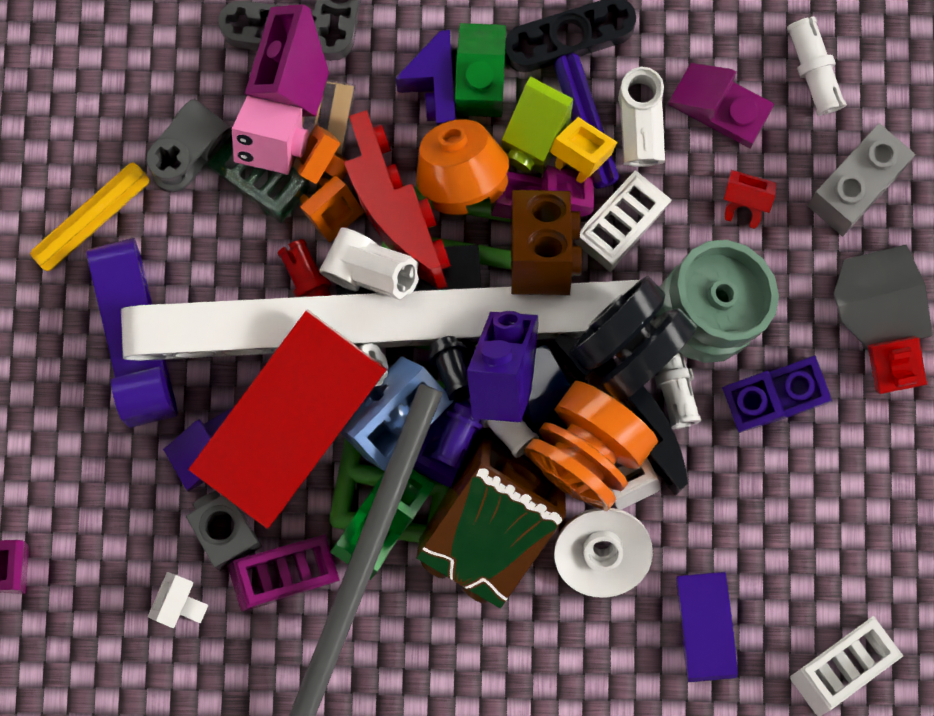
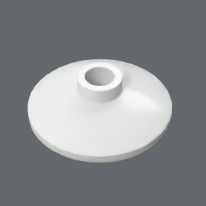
M594 508L581 512L564 525L555 542L554 558L560 576L574 590L592 597H613L633 589L644 579L652 563L653 548L647 529L636 517L620 509L610 508L606 512L600 508ZM600 541L611 543L605 549H598L594 546L595 543Z

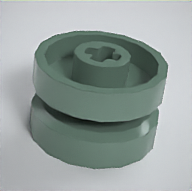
M730 240L707 241L692 249L660 285V288L666 295L663 306L656 314V318L668 310L680 308L697 325V328L679 352L687 358L703 363L725 361L748 346L753 339L766 330L775 317L779 300L775 276L765 260L748 246Z

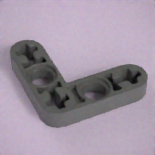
M316 0L315 10H311L325 60H340L352 51L361 0H348L342 4H337L330 0ZM234 1L227 4L219 15V28L225 41L237 48L258 51L261 41L259 28L247 26L243 28L242 34H236L233 25L229 23L237 22L239 15H246L249 24L262 26L261 18H268L270 8L278 5L249 1ZM331 15L339 17V33L341 37L345 38L336 40L333 47L327 46L326 39L321 36L329 35L331 31Z

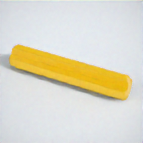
M134 162L125 166L31 250L30 255L34 261L46 272L53 270L149 184L150 180L146 173Z

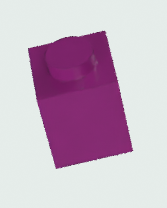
M304 4L271 7L245 95L302 108V117L317 116L329 71L311 10Z

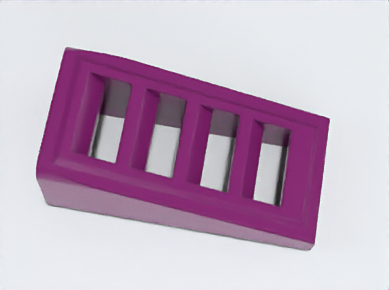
M326 534L232 561L228 565V570L240 610L242 612L340 581L332 553H330L331 550ZM309 550L313 551L320 576L315 578L311 576L304 553ZM290 556L294 558L301 581L293 584L286 558ZM274 562L281 588L278 589L273 588L266 565ZM255 569L261 594L254 595L247 570Z

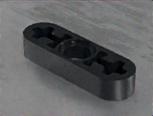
M600 0L517 26L506 37V61L517 71L532 72L554 65L557 58L567 54L575 53L580 57L622 44L634 32L636 24L635 9L627 0ZM609 12H614L617 18H626L622 22L621 30H615L612 24L600 26L597 28L596 35L598 38L592 39V28L587 18L593 17V26L605 23ZM565 24H575L583 31L584 38L577 45H564L557 38L556 33L558 29ZM549 31V43L553 52H547V43L533 48V57L525 58L523 52H514L518 49L519 40L526 39L529 45L539 44L543 42V32Z

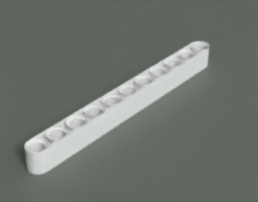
M640 280L571 283L570 295L511 294L510 286L413 291L412 294L405 295L401 300L381 293L130 306L121 309L123 359L144 361L274 354L306 310L311 311L357 347L368 343L375 344L379 348L430 346L436 340L446 336H455L458 342L478 343L489 313L504 311L538 315L537 340L556 339L560 334L580 338L589 328V324L604 308Z

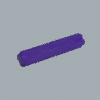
M572 53L557 58L554 63V69L562 93L573 98L572 122L579 117L604 133L579 56ZM612 155L592 174L593 186L596 189L610 187L617 183L619 179Z

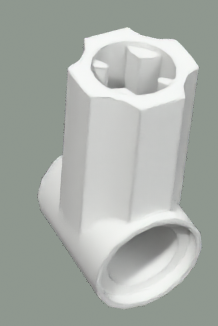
M648 67L633 68L623 78L619 90L618 101L621 108L623 165L649 167L665 163L662 109L664 84L660 75ZM634 84H644L651 89L653 98L648 102H637L631 98L628 89Z
M340 228L319 270L325 278L349 290L358 291L361 286L401 300L407 294H412L419 281L417 275L419 263L411 256L381 247L370 238L348 228Z

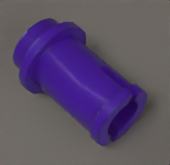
M455 402L452 411L447 410L445 413L449 418L431 457L460 469L461 462L476 428L481 429L483 425L479 423L480 419H472L470 408Z

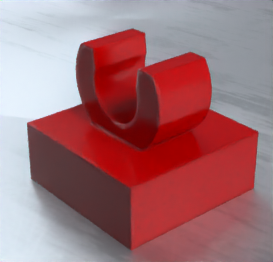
M731 170L723 199L728 201L725 208V220L731 222L734 211L737 208L747 207L752 212L749 227L755 229L761 221L762 211L767 213L771 211L776 195L777 183Z
M911 336L867 345L876 393L883 394L927 385L919 337Z

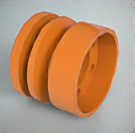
M575 381L554 409L561 421L568 427L567 430L555 424L545 422L539 429V433L546 442L533 438L524 452L542 471L543 475L560 490L577 500L584 501L595 508H600L607 512L617 500L609 488L621 492L628 484L625 476L614 464L618 463L627 468L637 470L658 443V440L646 423L616 399L585 382Z

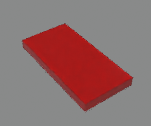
M306 310L188 470L268 529L387 371V368L311 311Z

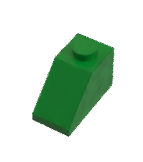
M460 23L455 87L456 116L502 118L506 25Z

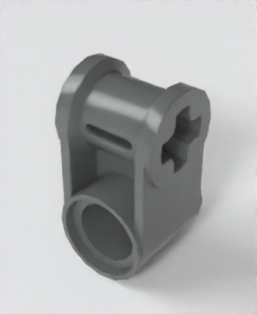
M196 99L187 102L176 114L169 127L151 145L147 152V164L156 185L166 192H178L189 186L209 160L213 159L226 145L231 137L232 127ZM178 160L179 167L176 170L170 166L163 170L162 163L167 161L173 164Z

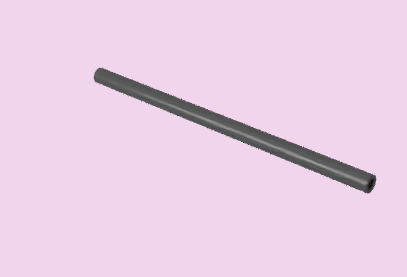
M421 383L419 384L289 716H316L442 397V391Z

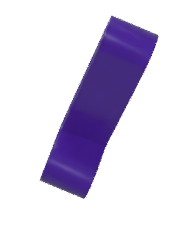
M135 238L87 249L88 264L115 378L111 379V388L121 421L129 428L178 416L166 359L144 361L123 359L121 309L130 306L153 305Z

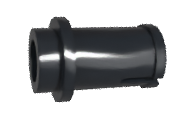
M455 336L442 337L431 344V353L428 357L429 362L432 366L437 367L449 401L461 402L470 398L467 375L468 364L464 357L467 352L464 343L458 342Z

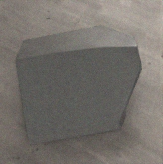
M907 245L844 259L833 295L841 322L861 342L867 351V345L911 336L919 337L920 340L933 335L926 285Z

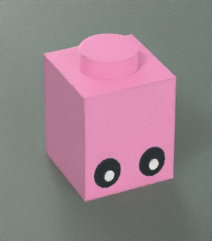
M247 96L232 127L233 161L288 175L295 158H302L308 144L309 131L303 129L302 108Z

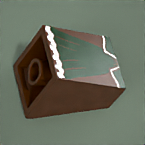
M483 431L463 463L452 487L448 489L421 535L416 559L421 561L422 566L430 574L442 579L448 577L460 584L465 593L475 601L483 604L490 602L501 609L566 517L565 492L551 483L527 456L514 457L511 450L502 441Z

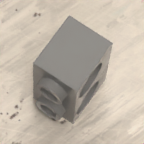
M879 123L821 185L807 206L843 237L905 170L916 154Z

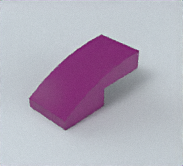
M547 165L542 178L508 171L507 188L500 198L491 204V216L511 219L512 190L571 191V211H580V217L591 215L594 209L593 176L591 175L580 184L576 181L579 171L565 168L559 170L555 166Z

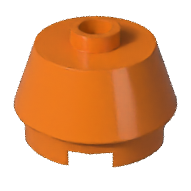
M467 119L448 121L434 127L422 139L419 148L416 185L420 193L431 200L435 210L450 215L468 214L466 206L479 203L488 197L492 204L504 193L508 185L509 159L503 148L480 123Z

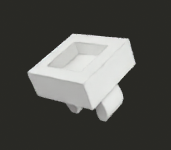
M167 572L147 617L171 628L175 627L180 615L201 623L208 605L188 597L194 582Z

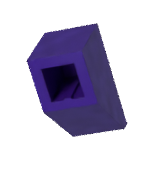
M515 311L489 313L467 369L472 419L521 423L532 392L539 326L538 315L520 314Z

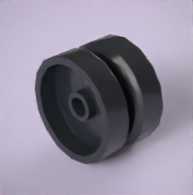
M649 276L641 279L627 292L619 295L604 308L589 324V328L569 351L585 370L599 368L613 356H616L603 372L600 385L618 402H622L633 395L654 377L689 341L697 328V325L680 308L668 310L650 323L663 306L666 294Z

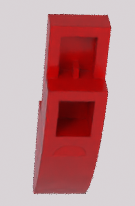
M367 110L349 116L362 156L345 161L344 164L370 223L390 250L411 256L419 263L417 275L438 290L448 287L442 269L448 268L451 265L442 239L432 242L428 228L437 224L428 198L418 201L413 184L403 186L396 164L386 166L383 154L391 152L382 124L373 127Z

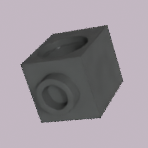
M213 491L194 502L193 507L195 511L186 515L211 563L219 571L227 568L232 561L244 558L262 547L243 511L217 491ZM220 515L231 516L234 520L232 534L224 540L213 539L210 534L212 521Z

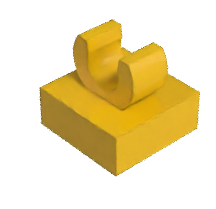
M577 117L554 139L549 152L557 157L555 166L559 170L568 164L579 171L576 181L581 184L612 155L617 142Z

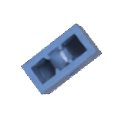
M403 356L388 369V375L384 379L383 384L372 389L340 432L363 458L383 471L387 468L420 383L443 392L431 424L453 402V400L449 401L445 390L423 366Z

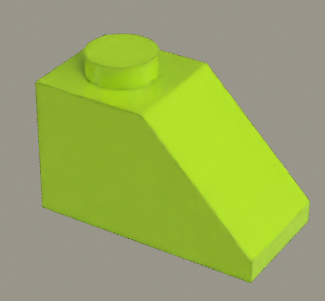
M530 76L502 138V148L506 152L509 163L512 166L528 173L532 169L541 174L544 173L553 157V154L549 151L554 139L570 125L573 98Z

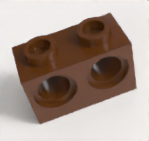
M512 190L511 294L570 295L572 276H581L582 266L581 246H572V240L580 239V211H571V191Z

